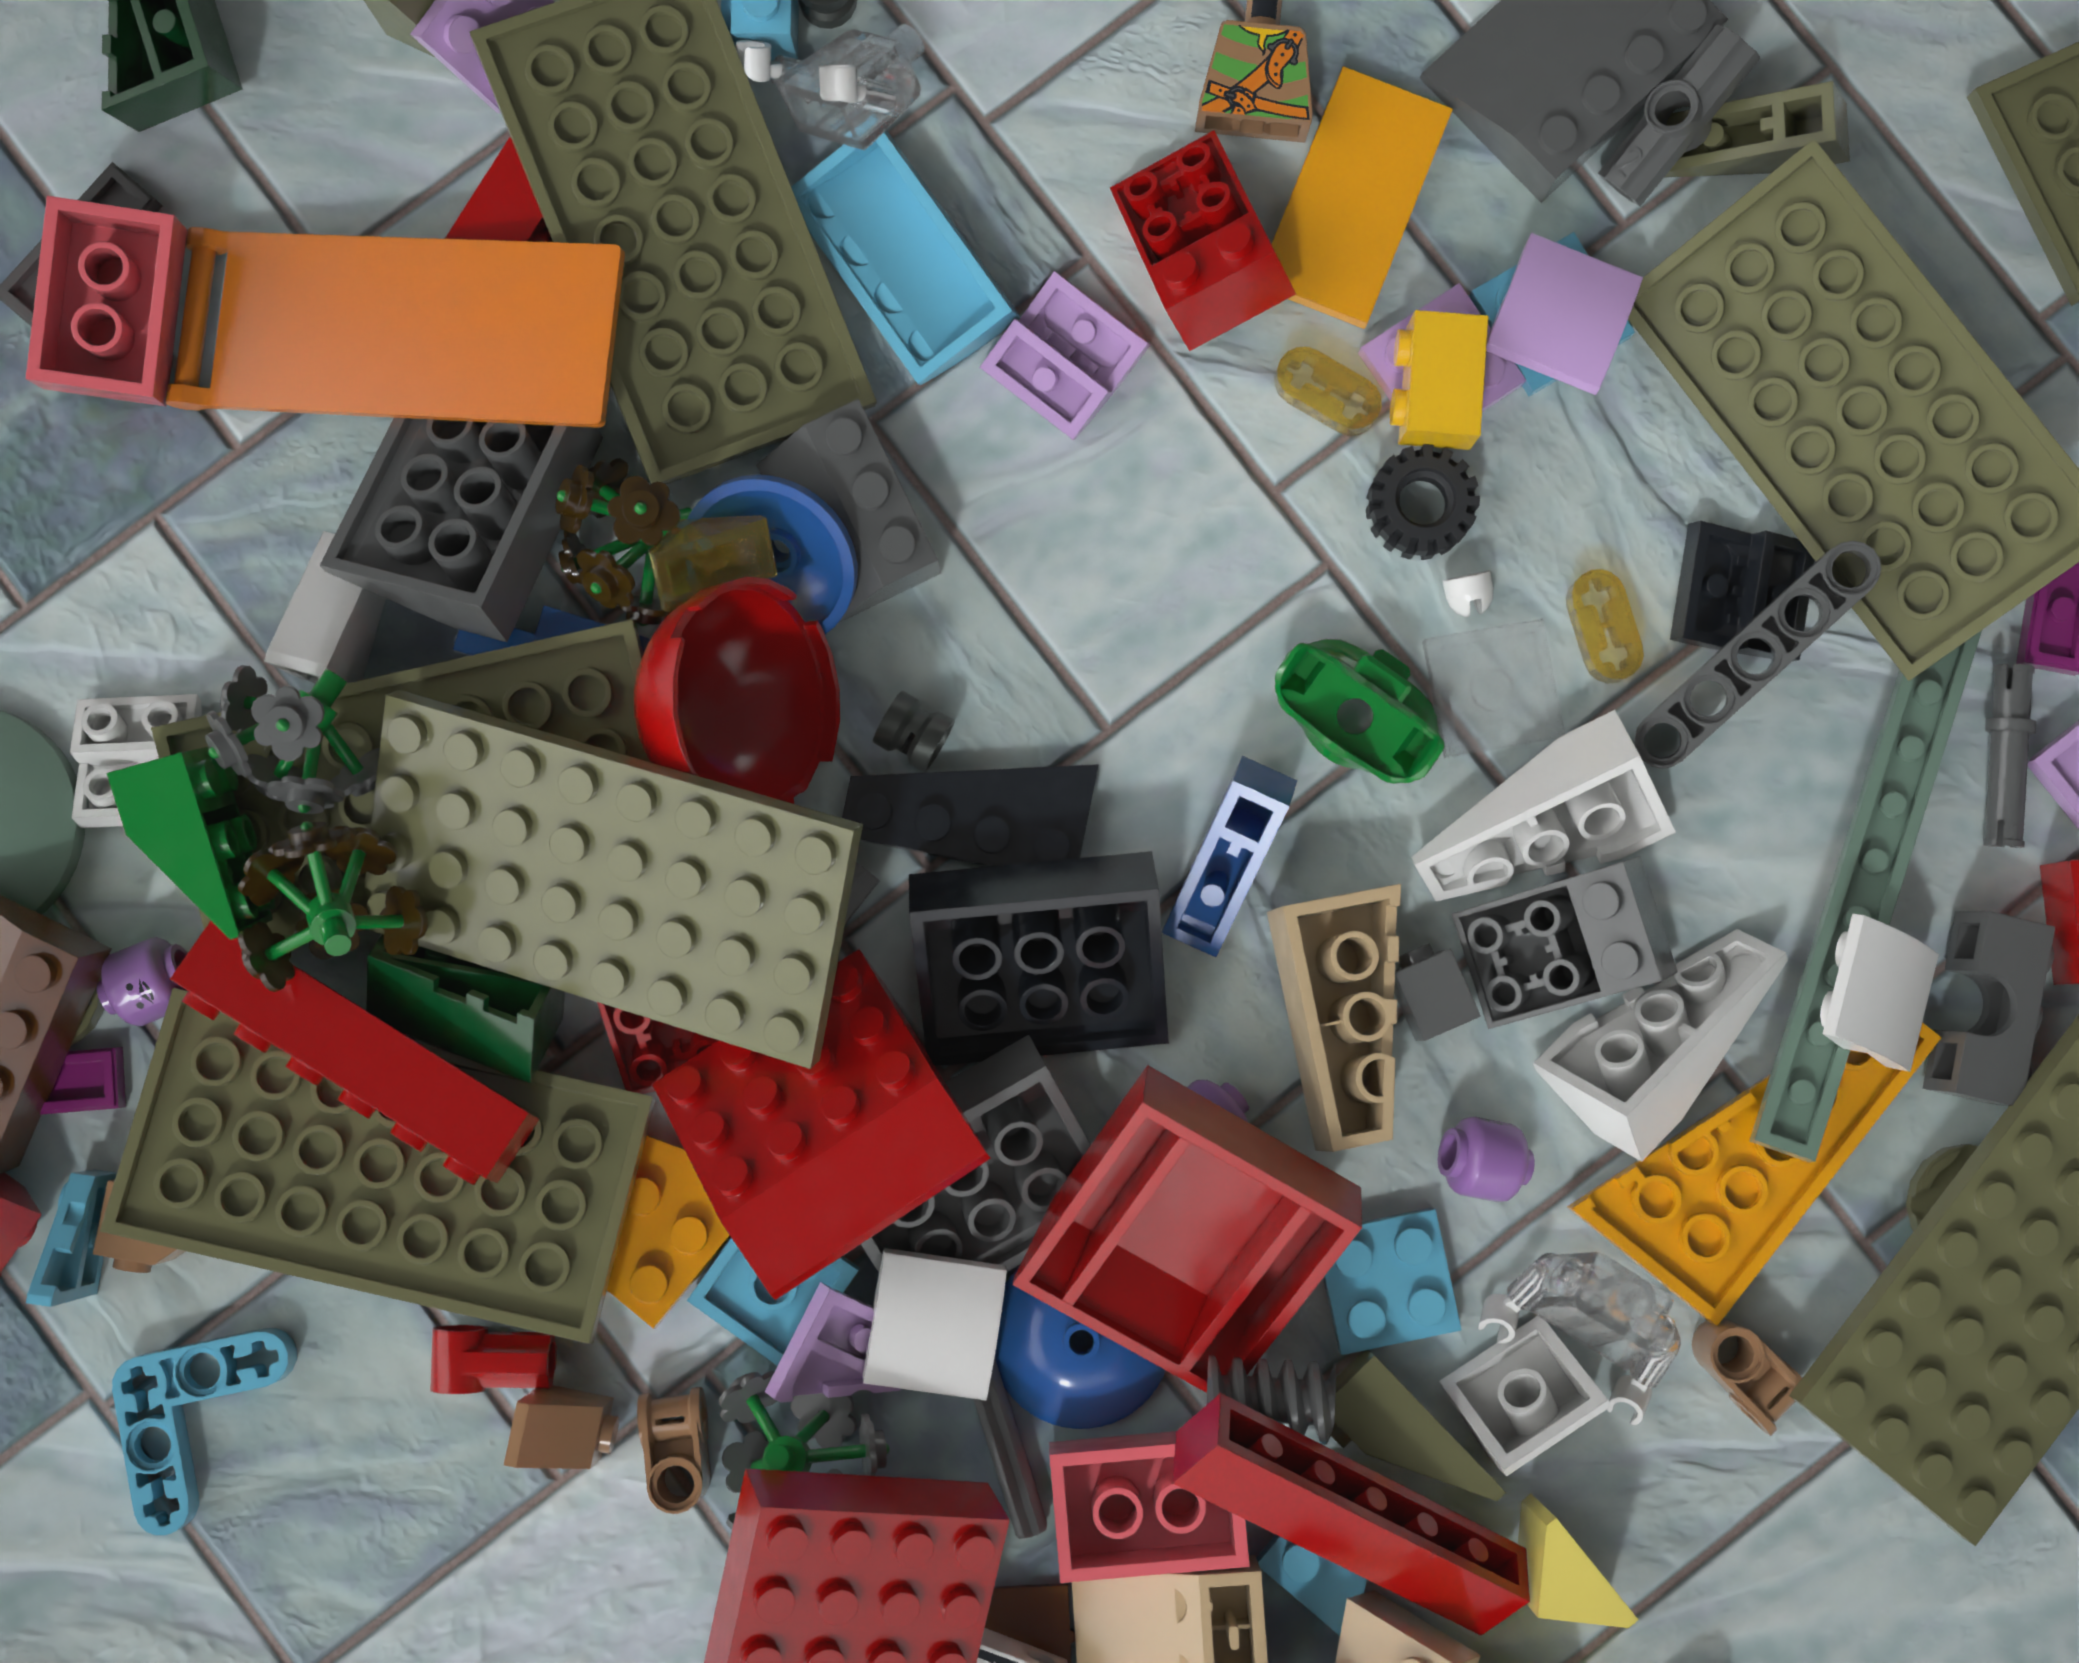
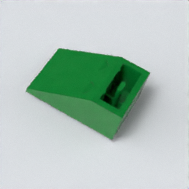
M207 746L106 773L126 836L230 940L238 938L240 931L248 927L252 928L257 922L268 923L273 920L271 910L275 908V897L265 905L256 906L249 900V896H244L238 890L240 881L246 876L243 869L248 858L253 855L252 851L257 848V838L249 817L246 814H240L233 792L238 790V776L231 766L223 769L215 758L209 756V747Z

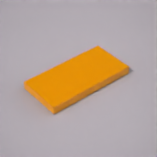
M1343 66L1272 241V246L1296 292V295L1288 298V300L1362 329L1366 328L1452 113V108Z

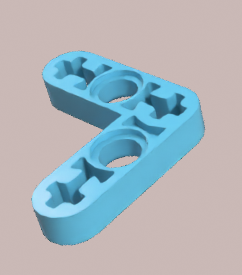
M263 1328L149 1352L125 1361L116 1370L112 1379V1393L132 1506L137 1523L146 1532L155 1536L171 1534L186 1526L195 1517L199 1508V1492L183 1404L266 1387L286 1378L293 1371L296 1364L297 1348L294 1340L285 1331L277 1328ZM262 1341H264V1346L267 1350H277L279 1361L269 1366V1373H267L264 1364H255L237 1370L236 1358L248 1356L261 1350ZM230 1345L235 1346L234 1352L230 1348ZM198 1353H208L218 1360L220 1376L212 1387L201 1386L192 1378L190 1365ZM142 1367L146 1376L155 1375L158 1381V1386L148 1391V1398L144 1389L135 1390L133 1387V1378L142 1375ZM237 1375H238V1377H239L240 1380H241L240 1382H237V1381H236V1376H237ZM163 1405L165 1414H154L138 1421L136 1412L143 1411L149 1408V1406L151 1410ZM148 1427H159L170 1438L171 1449L164 1460H153L143 1452L141 1438ZM174 1466L175 1474L163 1479V1483L162 1477L149 1482L147 1474H156ZM164 1490L167 1498H177L180 1504L179 1509L170 1514V1520L166 1511H156L154 1507V1501L163 1496Z

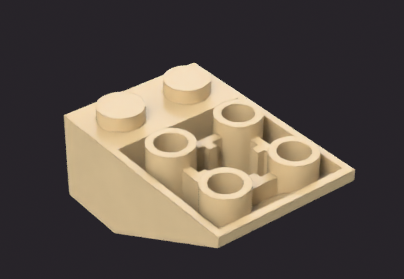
M1249 1555L1250 1567L1072 1582L1077 1663H1268L1262 1572L1256 1556Z

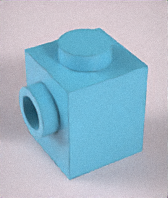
M721 0V13L732 36L735 48L736 42L740 40L763 41L771 44V61L798 62V0Z

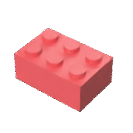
M47 196L26 380L45 390L167 407L165 401L167 386L170 384L188 231L175 215Z
M1176 1431L1049 1442L1060 1583L1250 1567L1246 1521L1173 1484Z

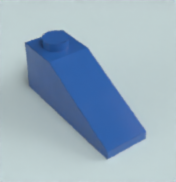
M1242 755L1162 929L1163 934L1215 958L1217 957L1290 807L1298 780Z

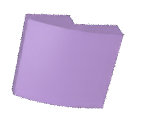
M1531 233L1521 253L1508 291L1497 312L1487 339L1486 352L1596 395L1623 334L1643 277Z
M1054 271L1021 318L1012 321L980 368L1072 440H1075L1125 380L1151 344L1066 278Z

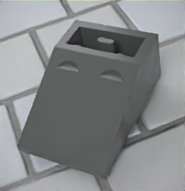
M1640 856L1452 914L1488 1029L1660 982L1678 972Z

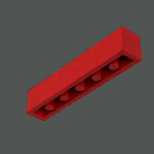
M212 921L208 923L170 978L171 981L188 991L182 999L183 1003L215 1021L220 1012L240 1023L233 1034L264 1053H267L272 1044L291 1056L285 1065L286 1068L316 1086L325 1077L343 1088L337 1100L368 1119L371 1118L375 1110L381 1112L396 1122L390 1133L420 1152L430 1143L446 1153L448 1157L442 1166L470 1184L475 1185L480 1176L495 1183L500 1181L540 1120L539 1118L293 965L295 969L294 978L286 981V985L282 990L278 992L268 990L261 979L253 977L245 968L238 938L230 940Z
M1219 1393L1176 1431L1173 1484L1480 1636L1530 1602L1527 1550L1525 1547L1222 1393Z

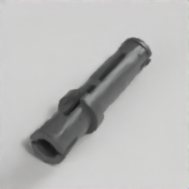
M1997 664L1993 666L1995 676L1992 718H1987L1985 722V732L1991 733L1986 830L1983 845L2024 848L2025 841H2023L2029 734H2036L2037 722L2030 719L2032 681L2035 666L2013 664V668H2008V664Z

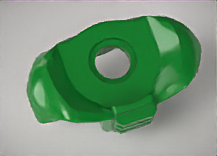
M1323 639L1308 644L1299 643L1287 653L1276 671L1275 692L1280 707L1302 727L1305 735L1317 751L1335 764L1352 769H1361L1374 774L1387 783H1410L1420 780L1427 775L1445 746L1444 740L1439 734L1437 715L1432 703L1416 686L1407 680L1411 675L1409 667L1384 649L1375 650L1372 655L1341 639ZM1349 699L1365 701L1373 712L1371 725L1365 731L1358 734L1344 731L1337 720L1339 707Z

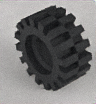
M1423 444L1420 450H1414L1413 446L1402 449L1398 456L1395 457L1393 454L1386 460L1368 489L1366 499L1369 500L1365 511L1367 520L1372 519L1373 522L1370 530L1375 538L1381 536L1386 541L1383 547L1388 551L1392 552L1394 548L1402 551V558L1411 560L1414 555H1419L1421 560L1432 559L1435 554L1440 553L1443 555L1462 540L1477 518L1475 511L1480 506V496H1475L1474 491L1479 486L1475 476L1469 478L1466 474L1469 465L1463 459L1456 463L1451 459L1454 452L1446 448L1441 453L1434 452V445ZM1416 481H1425L1433 484L1440 490L1445 503L1444 512L1440 519L1431 524H1417L1403 514L1400 507V494L1402 489L1408 484Z

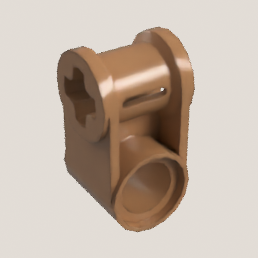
M1725 1318L1722 1319L1718 1326L1706 1320L1698 1326L1693 1334L1691 1345L1694 1357L1726 1390L1733 1403L1763 1432L1772 1436L1777 1431L1775 1422L1796 1402L1789 1395L1802 1377L1749 1329ZM1736 1336L1738 1341L1737 1354L1728 1363L1720 1364L1717 1355L1720 1344L1726 1338Z
M702 1387L691 1388L688 1395L653 1399L650 1393L640 1394L637 1403V1420L640 1442L644 1452L646 1489L649 1499L657 1509L665 1513L679 1514L688 1511L706 1494L711 1480L707 1442L708 1411L704 1390ZM679 1416H683V1417H684L683 1419H675V1420H667V1421L662 1420V1418L679 1417ZM673 1465L682 1466L691 1473L694 1481L691 1495L685 1497L676 1496L669 1491L665 1483V1472L668 1467Z

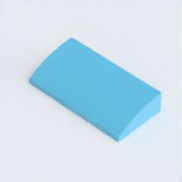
M875 119L791 186L809 233L917 384L922 385L953 367L1005 331L1014 319L1019 320L1021 318L889 132Z

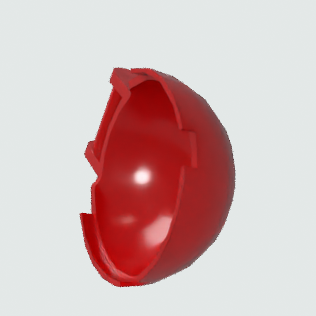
M746 576L700 590L665 617L645 649L637 669L634 686L636 726L640 741L651 763L794 804V797L803 793L808 788L820 761L833 762L840 725V687L835 661L818 620L805 622L788 601L796 599L797 595L793 591L768 578Z

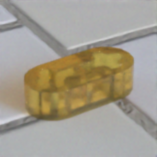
M1296 347L1287 351L1280 359L1274 376L1275 388L1279 396L1288 404L1336 432L1347 436L1360 435L1368 431L1376 422L1382 407L1381 395L1377 387L1365 377L1310 347ZM1303 364L1311 366L1313 368L1311 379L1323 386L1325 390L1323 391L1310 383H1305L1301 390L1294 388L1291 385L1293 374L1287 369L1290 367L1293 370H1299ZM1333 392L1346 400H1350L1354 393L1361 395L1364 398L1362 409L1369 414L1366 416L1362 413H1357L1352 420L1346 418L1342 414L1345 408L1344 403L1331 396L1330 393Z
M1603 569L1590 570L1582 574L1568 588L1566 607L1584 665L1589 674L1597 681L1607 684L1619 683L1639 669L1644 657L1643 644L1625 588L1617 576ZM1593 583L1597 592L1607 591L1610 600L1601 606L1605 620L1603 623L1600 621L1597 608L1594 605L1584 606L1581 599L1589 591V584ZM1607 630L1614 648L1624 647L1627 651V657L1619 662L1620 670L1617 671L1612 662L1602 663L1599 653L1608 646L1604 633Z

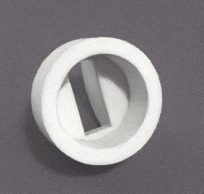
M1490 571L1443 580L1446 599L1450 608L1456 614L1469 617L1471 600H1473L1479 614L1484 613L1490 607L1494 589Z

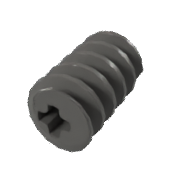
M1209 1355L1207 1404L1219 1393H1222L1281 1424H1289L1291 1429L1303 1435L1306 1434L1309 1425H1314L1320 1444L1327 1445L1334 1429L1336 1363L1328 1380H1323L1317 1361H1310L1303 1379H1298L1292 1360H1284L1277 1378L1272 1377L1266 1359L1259 1358L1252 1376H1247L1241 1357H1234L1227 1375H1222L1216 1356Z

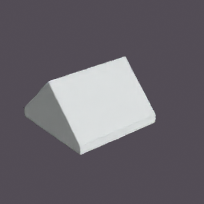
M1541 1314L1518 1328L1511 1342L1506 1344L1497 1342L1439 1381L1490 1461L1506 1476L1611 1407L1606 1396Z

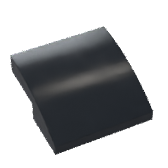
M1705 521L1688 524L1670 640L1720 650L1812 566L1815 560L1800 540L1794 537L1770 531L1751 534ZM1795 596L1786 604L1784 611L1785 620L1795 630H1805L1809 604L1808 597ZM1756 638L1743 642L1737 653L1772 659V652L1768 644ZM1801 654L1793 661H1799Z

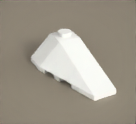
M1613 710L1558 737L1411 858L1435 901H1441L1505 886L1512 879L1513 875L1542 868L1545 876L1565 872V863L1597 856L1601 864L1622 859L1676 833L1641 756L1617 712Z
M1736 929L1675 964L1678 971L1676 974L1646 991L1642 987L1631 989L1623 994L1625 1003L1597 1019L1590 1013L1574 1022L1533 1063L1535 1070L1595 1135L1642 1162L1682 1121L1787 963V954L1768 943Z

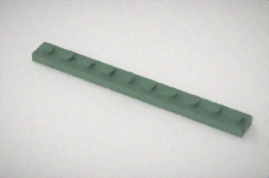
M1982 630L1910 681L1899 670L1749 1142L1809 1163L1816 1161L1850 1050L1841 1048L1823 1035L1824 1027L1821 1024L1820 1018L1823 999L1828 991L1834 990L1839 970L1835 960L1837 942L1844 931L1848 932L1852 914L1865 915L1890 925Z

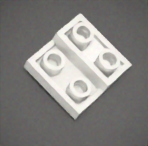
M197 694L77 699L70 754L79 763L72 819L80 828L123 826L106 773L159 759L151 727L202 716L201 699Z
M1852 914L1848 932L1844 931L1840 935L1836 946L1835 960L1839 970L1834 990L1827 992L1821 1006L1820 1018L1821 1024L1824 1027L1823 1035L1843 1049L1868 1053L1885 1067L1910 1072L1939 954L1921 941L1894 927L1865 915Z
M884 1248L873 1303L874 1316L863 1369V1384L986 1401L1002 1313L1007 1274L1006 1266Z

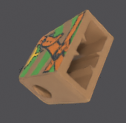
M1247 0L1245 21H1222L1199 101L1195 132L1209 133L1215 130L1216 134L1306 142L1312 122L1306 32L1301 27L1280 25L1282 0Z

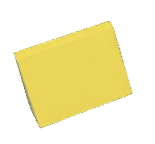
M1532 1494L1521 1501L1518 1544L1527 1550L1530 1602L1527 1603V1606L1533 1613L1542 1619L1630 1628L1635 1624L1638 1618L1560 1521Z

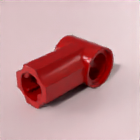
M443 1325L433 1327L430 1391L433 1393L472 1394L484 1392L486 1388L549 1389L553 1386L557 1365V1345L553 1335L540 1332H488V1327L482 1325Z

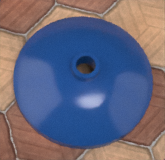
M746 475L727 480L710 490L696 504L689 514L682 531L680 562L686 584L692 596L704 588L746 576L768 578L793 591L797 597L795 600L788 601L805 622L818 620L825 635L842 619L852 602L857 586L858 564L850 535L841 519L824 500L809 489L793 481L770 475ZM774 540L783 542L788 547L789 553L779 551L774 544Z
M1017 1268L1005 1283L995 1359L1003 1385L1011 1397L1022 1408L1040 1420L1052 1425L1072 1429H1090L1109 1425L1127 1417L1141 1407L1154 1393L1166 1370L1015 1287L1013 1280L1018 1271ZM1077 1330H1086L1093 1336V1344L1086 1351H1076L1069 1343L1071 1335Z

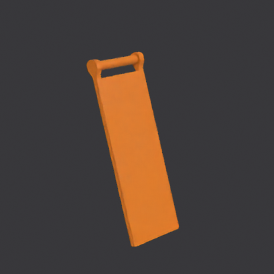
M205 227L188 228L186 248L191 251L176 373L174 384H168L165 401V404L171 407L197 411L203 409H228L601 428L605 425L625 259L624 250L616 244L228 232ZM227 253L210 388L199 387L215 259L216 255L219 256Z

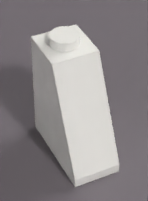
M323 531L269 645L264 662L300 679L314 683L317 682L325 669L334 672L348 683L363 680L386 598L327 573L320 567V563L335 535Z

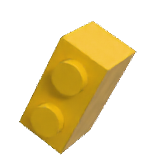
M1415 310L1406 329L1397 330L1394 346V366H1403L1402 389L1394 388L1392 392L1390 425L1399 426L1398 445L1423 446V444H1429L1437 448L1470 450L1481 436L1488 330L1487 315Z

